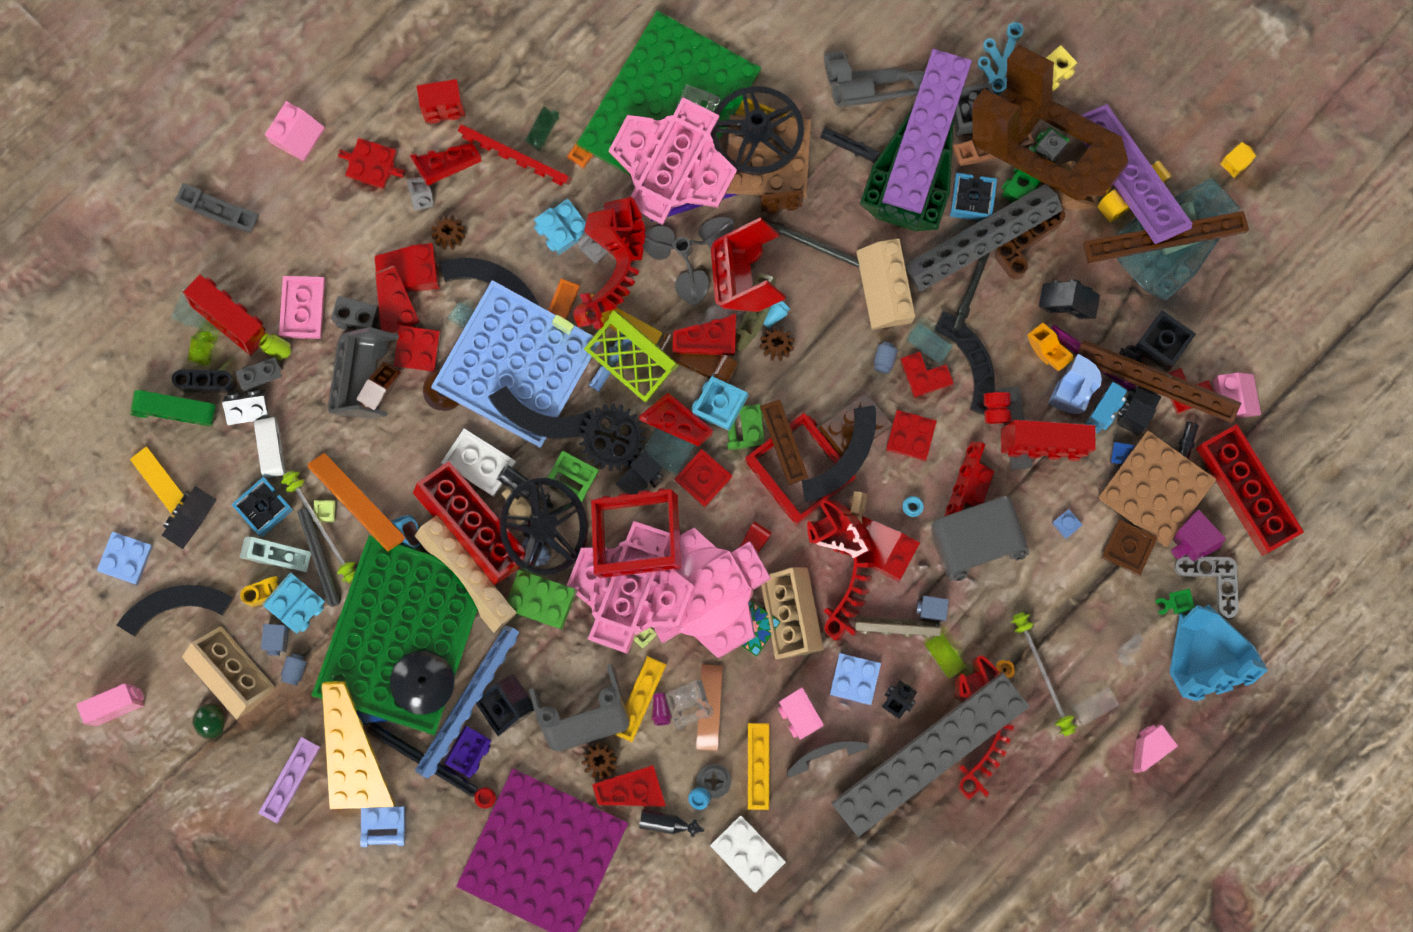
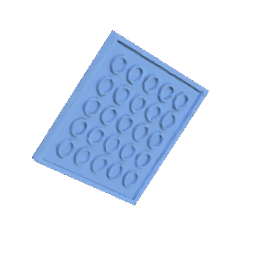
M492 280L431 388L541 448L546 440L545 437L528 433L516 427L515 424L506 417L504 418L496 410L488 396L507 386L514 397L529 409L546 416L559 417L592 358L584 348L594 336L574 326L569 336L552 325L556 315ZM596 342L591 348L593 352L596 351L600 342Z

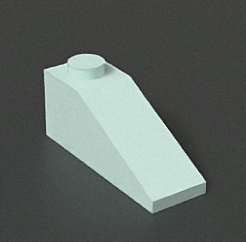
M255 537L244 538L240 554L242 559L305 573L307 572L311 556L309 551Z

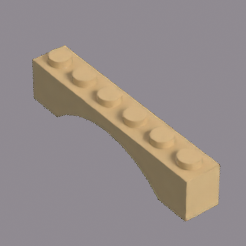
M435 516L420 527L415 537L427 552L441 560L460 579L471 595L480 617L492 632L495 633L509 623L516 615L515 610L440 518Z

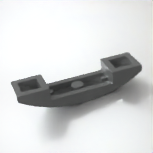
M185 183L182 184L175 199L176 203L202 216L247 233L252 232L259 217V214L243 207L238 208Z
M845 741L822 746L797 761L787 772V777L789 778L808 771L806 762L843 748H845L849 756L868 749L869 745L863 742Z

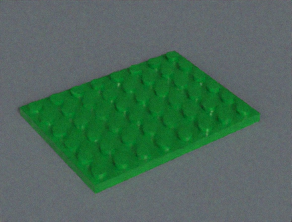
M656 11L576 143V146L631 176L609 153V149L627 115L652 118L653 120L660 121L667 116L674 115L682 98L714 113L720 102L729 94L742 88L751 87L762 68L665 14ZM743 95L735 98L725 106L718 121L730 120V115H735L743 102ZM716 126V128H721V129H726V128H728V127H719V126ZM716 132L719 142L724 133Z
M368 535L311 696L323 700V682H345L355 704L356 711L435 736L445 706L434 713L426 715L407 712L396 703L392 696L390 676L395 664L403 656L414 651L426 650L442 656L451 666L455 678L478 610L466 587L454 572L437 557L401 545H397L390 551H387L373 536ZM420 677L418 683L425 684L426 678Z

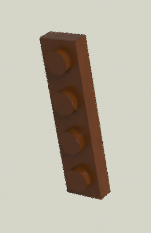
M780 399L760 406L788 486L808 479V474Z

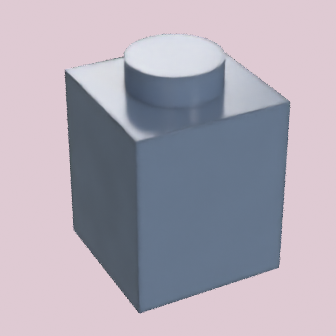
M923 596L921 601H917L916 613H919V619L944 623L947 618L949 599Z
M263 624L261 650L267 651V655L280 656V652L286 653L289 627L285 625Z

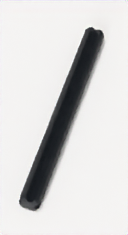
M371 723L367 729V733L417 764L420 763L425 755L375 723ZM438 763L435 775L469 796H475L479 789L478 786Z

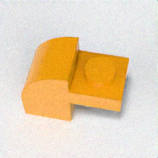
M1041 323L1027 334L1037 356L1046 365L1050 364L1058 372L1074 359L1073 354L1059 343L1056 333L1044 323Z

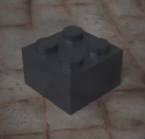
M1161 310L1135 346L1141 350V354L1168 372L1195 337L1196 333Z

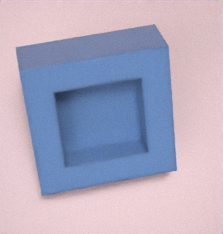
M1069 509L1052 522L1065 539L1082 526Z

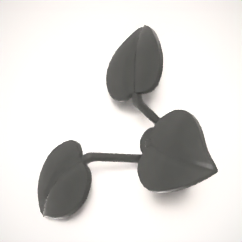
M721 217L705 222L699 230V236L704 241H694L693 239L689 241L686 237L676 239L675 234L669 227L656 226L644 232L646 235L642 247H644L649 256L657 260L668 258L671 249H675L681 257H684L689 273H682L678 276L675 282V289L681 299L692 306H696L705 298L708 292L709 279L704 271L698 270L693 272L688 256L693 252L692 245H705L707 243L711 249L716 239L733 231L734 221L731 218Z

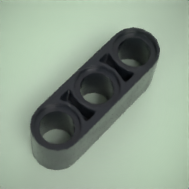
M181 369L175 371L171 378L173 385L182 392L229 393L236 387L234 377L224 370ZM187 377V382L184 385H179L180 379ZM208 377V382L205 385H200V380ZM223 378H229L225 386L220 385Z

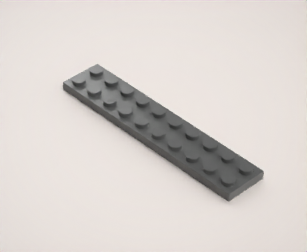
M1002 672L833 800L832 805L859 837L1030 706Z

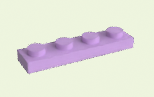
M303 737L300 738L261 807L260 815L279 824L320 751V746Z

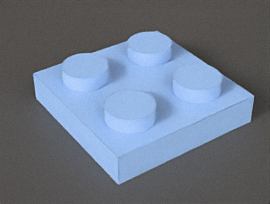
M112 532L97 571L138 585L153 546Z
M840 653L830 695L871 705L881 663Z

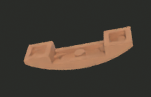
M1031 133L1021 146L1026 148L1034 144ZM972 140L953 145L959 165H970L996 159L993 155L974 146Z
M701 665L697 750L718 751L723 665Z

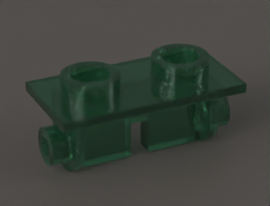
M543 106L525 141L538 152H540L542 146H545L546 139L556 121L559 120V113L555 110L551 112Z

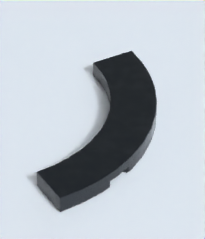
M454 258L438 262L445 282L476 279L490 284L493 280L539 306L527 285L511 271L498 264L476 258Z
M943 311L935 331L955 343L966 357L972 371L974 383L970 410L984 415L988 407L984 406L983 394L995 393V375L989 354L978 336L965 323H963L960 332L954 331L952 328L956 317Z
M507 386L488 396L496 410L504 418L506 417L515 424L516 427L545 438L563 439L578 437L579 434L584 432L579 429V426H586L583 418L590 419L588 412H592V410L571 417L546 416L523 405L514 397Z
M875 405L854 408V427L848 448L829 470L811 479L801 481L804 502L819 499L836 491L846 484L860 469L867 458L876 429Z
M180 585L169 587L140 600L122 616L116 625L136 637L149 621L165 611L192 606L209 609L223 616L234 598L222 591L205 586Z

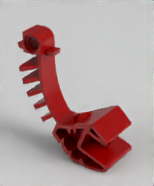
M632 197L605 202L604 210L589 213L587 216L584 232L611 253L616 259L617 264L611 278L598 293L592 297L589 293L579 294L583 303L578 305L573 312L578 327L593 324L595 329H601L604 326L601 320L603 317L602 313L617 308L616 305L623 303L624 299L622 297L630 294L627 287L633 286L635 283L629 277L638 275L639 270L630 267V264L633 261L642 260L644 249L642 245L645 242L646 234L644 232L646 229L641 212Z
M823 500L821 507L827 517L820 521L807 522L809 542L833 548L834 552H840L844 555L849 553L854 558L853 574L844 598L835 611L830 608L823 610L829 616L825 623V632L837 641L841 640L847 631L852 636H856L857 631L840 614L843 612L846 617L854 618L860 612L847 606L848 603L855 607L864 606L866 601L853 595L854 592L861 595L869 594L870 589L857 585L859 580L865 582L872 581V576L861 574L862 567L873 568V562L862 563V556L872 551L873 548L869 539H866L867 533L865 528L862 527L860 520L857 516H854V513L838 501ZM835 621L840 624L838 633L832 628V624Z
M978 656L972 660L971 665L975 671L974 674L966 677L961 674L955 678L956 699L965 701L999 675L997 668L985 657ZM1005 725L1001 729L1011 732L1014 731V725ZM1001 729L993 735L988 749L969 771L963 765L958 767L964 774L958 782V790L967 800H970L978 791L985 798L989 794L973 773L978 770L983 778L988 779L993 773L981 765L986 762L991 768L997 769L1001 764L989 757L991 752L999 757H1005L1006 751L995 747L997 741L1004 745L1010 744V738L1000 736ZM966 780H971L974 784L971 792H967L963 788V783Z

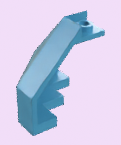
M1209 604L1205 607L1197 605L1188 615L1180 613L1169 673L1182 697L1199 701L1205 699L1204 695L1213 692L1217 695L1233 690V686L1244 683L1245 686L1254 684L1268 671L1255 646Z

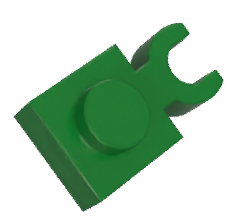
M1190 588L1169 593L1170 600L1164 598L1155 600L1156 604L1163 603L1165 605L1164 610L1158 611L1159 615H1165L1171 609H1173L1174 615L1195 608Z

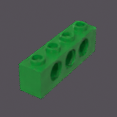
M1049 126L1046 132H1044L1043 130L1040 132V134L1035 140L1038 143L1034 148L1031 146L1029 150L1035 153L1038 144L1045 138V136L1051 130L1056 132L1067 142H1069L1070 139L1063 136L1062 134H1060L1059 132H1057ZM1015 168L1013 171L1015 176L1012 180L1008 178L1002 186L1004 192L1001 197L1013 203L1036 190L1041 181ZM1018 180L1026 181L1027 186L1019 185Z

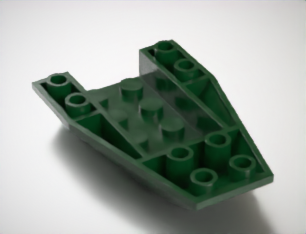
M912 108L873 165L860 205L876 219L915 232L938 230L950 195L954 118L922 213L919 214L882 202L913 110Z

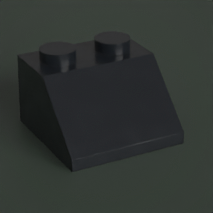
M514 674L496 682L476 702V705L498 737L535 711L532 700Z

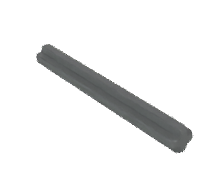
M302 508L297 513L328 605L330 607L340 604V600L316 528L308 509Z

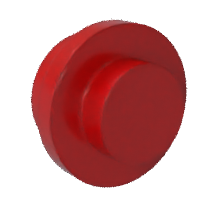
M482 787L474 796L475 803L480 808L488 809L494 805L496 794L491 788Z

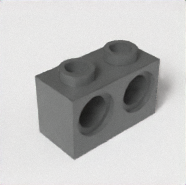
M337 296L331 320L336 324L337 328L343 330L348 328L355 330L369 327L376 328L379 308L377 305ZM343 311H350V315L347 318H341ZM363 316H370L367 323L360 322Z

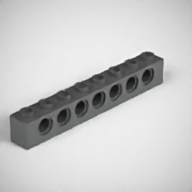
M1045 184L905 264L910 281L921 292L1063 211L1057 194Z

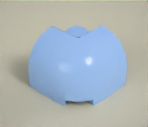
M1078 354L1066 367L1067 372L1063 375L1061 381L1058 380L1048 404L1057 409L1072 414L1082 413L1086 410L1092 394L1101 386L1102 380L1097 366L1089 359Z

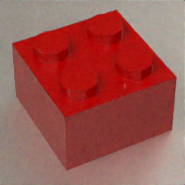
M457 79L416 85L419 106L425 122L438 123L444 119L458 120L465 116L462 93Z

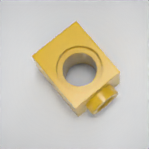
M1241 142L1222 160L1220 165L1235 178L1255 159L1256 155L1249 145Z

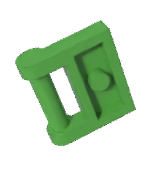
M760 404L743 406L739 413L743 441H737L734 422L730 431H728V450L755 448L765 443Z
M562 451L547 478L558 480L556 476L559 473L582 485L583 487L580 491L569 485L567 486L573 490L581 503H583L599 470Z

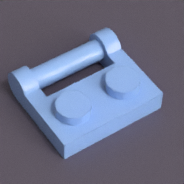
M405 807L361 808V847L377 844L405 846ZM398 829V834L369 836V830Z

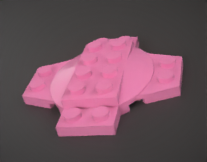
M682 98L674 115L667 116L660 121L653 120L652 118L627 115L609 149V153L631 174L635 186L631 197L636 202L641 215L663 225L671 209L686 203L719 207L737 173V169L714 148L711 133L719 119V115L685 98Z
M633 521L626 541L619 543V546L614 549L605 547L606 564L667 557L670 533ZM581 548L567 586L576 589V595L592 608L595 622L588 640L626 654L629 653L635 635L638 636L639 633L648 628L681 627L696 589L694 585L675 570L599 578L594 574L593 548Z
M692 528L680 535L681 569H675L678 574L696 587L681 627L653 628L662 643L680 633L696 637L717 658H721L755 638L751 610H749L748 604L753 596V590L771 580V577L751 542L730 552L716 548L696 528ZM670 545L666 553V556H671Z

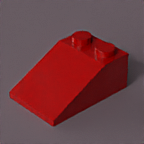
M433 243L411 245L374 256L376 272L395 265L407 293L440 289L436 249Z
M863 516L862 527L865 528L867 533L866 539H869L873 550L862 556V563L873 562L872 569L899 583L920 542Z

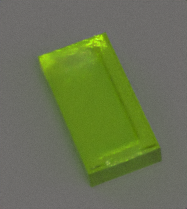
M942 632L940 636H935L924 644L948 680L966 668V665Z

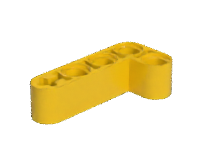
M1160 161L1151 165L1164 184L1172 177ZM1116 189L1108 193L1097 206L1109 223L1130 210Z

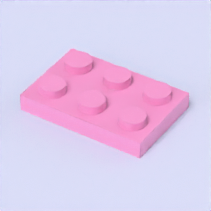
M283 276L279 326L280 338L322 339L325 293L324 277Z

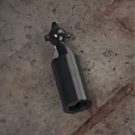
M508 464L503 467L497 476V480L512 491L518 485L530 480ZM530 487L526 488L518 495L525 499H530ZM545 495L547 507L553 508L554 505L550 499L551 495Z
M643 809L639 829L672 835L688 831L690 837H694L699 832H704L705 829L697 823L696 819H693V822L688 824L676 815Z

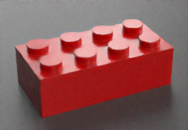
M199 274L183 291L189 306L251 357L259 348V342L265 334L266 329L262 326L263 322L255 315L251 317L247 314L248 310L241 303L235 304L231 300L232 297L225 290H218L216 283L209 277L205 279Z
M1014 420L1001 428V453L1008 454L1009 457L1028 455V458H1041V456H1048L1050 460L1067 457L1069 461H1079L1080 458L1086 457L1089 453L1096 450L1095 425Z

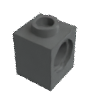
M1051 130L1038 144L1035 153L1054 162L1064 151L1068 142Z

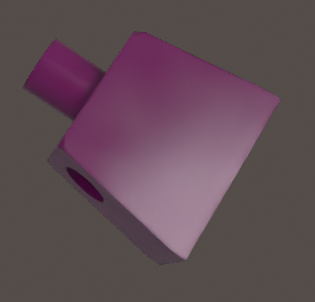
M1197 510L1176 533L1173 540L1177 545L1171 549V552L1177 559L1187 555L1192 561H1196L1221 548L1226 538L1200 510Z

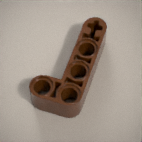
M1064 210L1052 216L1053 218L1058 217V219H1053L1049 224L1050 218L1036 225L1041 227L1043 232L1038 233L1031 228L996 249L995 258L1011 279L1018 280L1024 276L1028 263L1022 253L1061 226L1065 218ZM1017 238H1024L1026 240V244H1020L1017 241ZM1005 248L1009 250L1010 255H1003L1000 249ZM1013 265H1020L1022 271H1015Z
M669 333L665 334L659 346L661 350L679 365L708 379L713 376L730 384L738 369V362L726 355L718 357L716 355L672 353L673 335Z

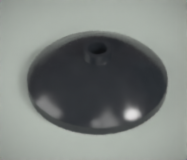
M426 650L408 653L395 664L391 672L390 690L396 703L407 712L418 715L434 713L444 707L453 694L455 680L452 668L437 653ZM425 677L426 683L419 684L418 679Z

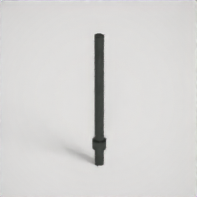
M761 217L779 233V236L782 234L859 268L857 258L784 227L785 224L778 221L775 223Z
M990 252L978 260L963 302L957 309V317L952 328L954 331L960 332L965 318H968L969 307Z

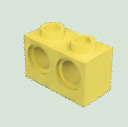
M1059 46L1046 57L1054 62L1052 92L1060 86L1059 82L1064 78L1067 80L1075 73L1074 69L1077 64L1062 46ZM1057 63H1063L1066 68H1060Z

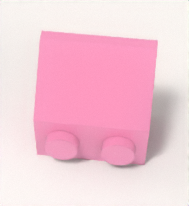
M286 101L265 133V136L271 144L304 162L325 130V127L305 111Z
M1254 374L1218 375L1212 380L1214 392L1241 402L1235 419L1261 415Z
M803 688L779 702L780 707L777 709L782 718H787L791 724L788 729L794 738L798 737L801 740L824 726Z
M1155 725L1148 726L1139 733L1141 737L1136 740L1133 762L1134 773L1144 772L1178 747L1162 725L1156 727Z

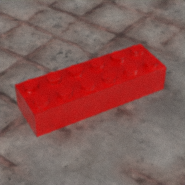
M1237 424L1196 448L1211 475L1217 479L1216 483L1261 556L1268 554L1304 533Z
M450 461L417 482L413 491L414 496L433 518L435 516L440 518L494 586L520 568L510 558L504 548L500 535L499 518ZM507 529V536L512 549L521 560H524L525 549Z

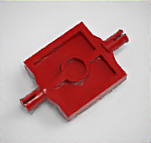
M358 138L355 148L351 153L339 150L338 158L348 160L349 163L345 174L347 178L385 190L387 181L392 175L404 178L405 170L395 167L394 161L398 153L395 149Z

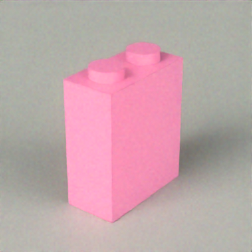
M122 684L78 703L77 707L84 724L99 726L143 707L142 700H144V695L140 688L137 689L136 686Z

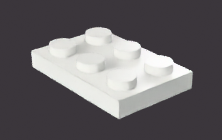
M463 429L441 462L443 465L450 461L464 479L493 497L502 486V483L497 480L500 471L506 464L514 468L517 463L466 429Z
M741 815L710 845L754 892L758 891L786 863Z

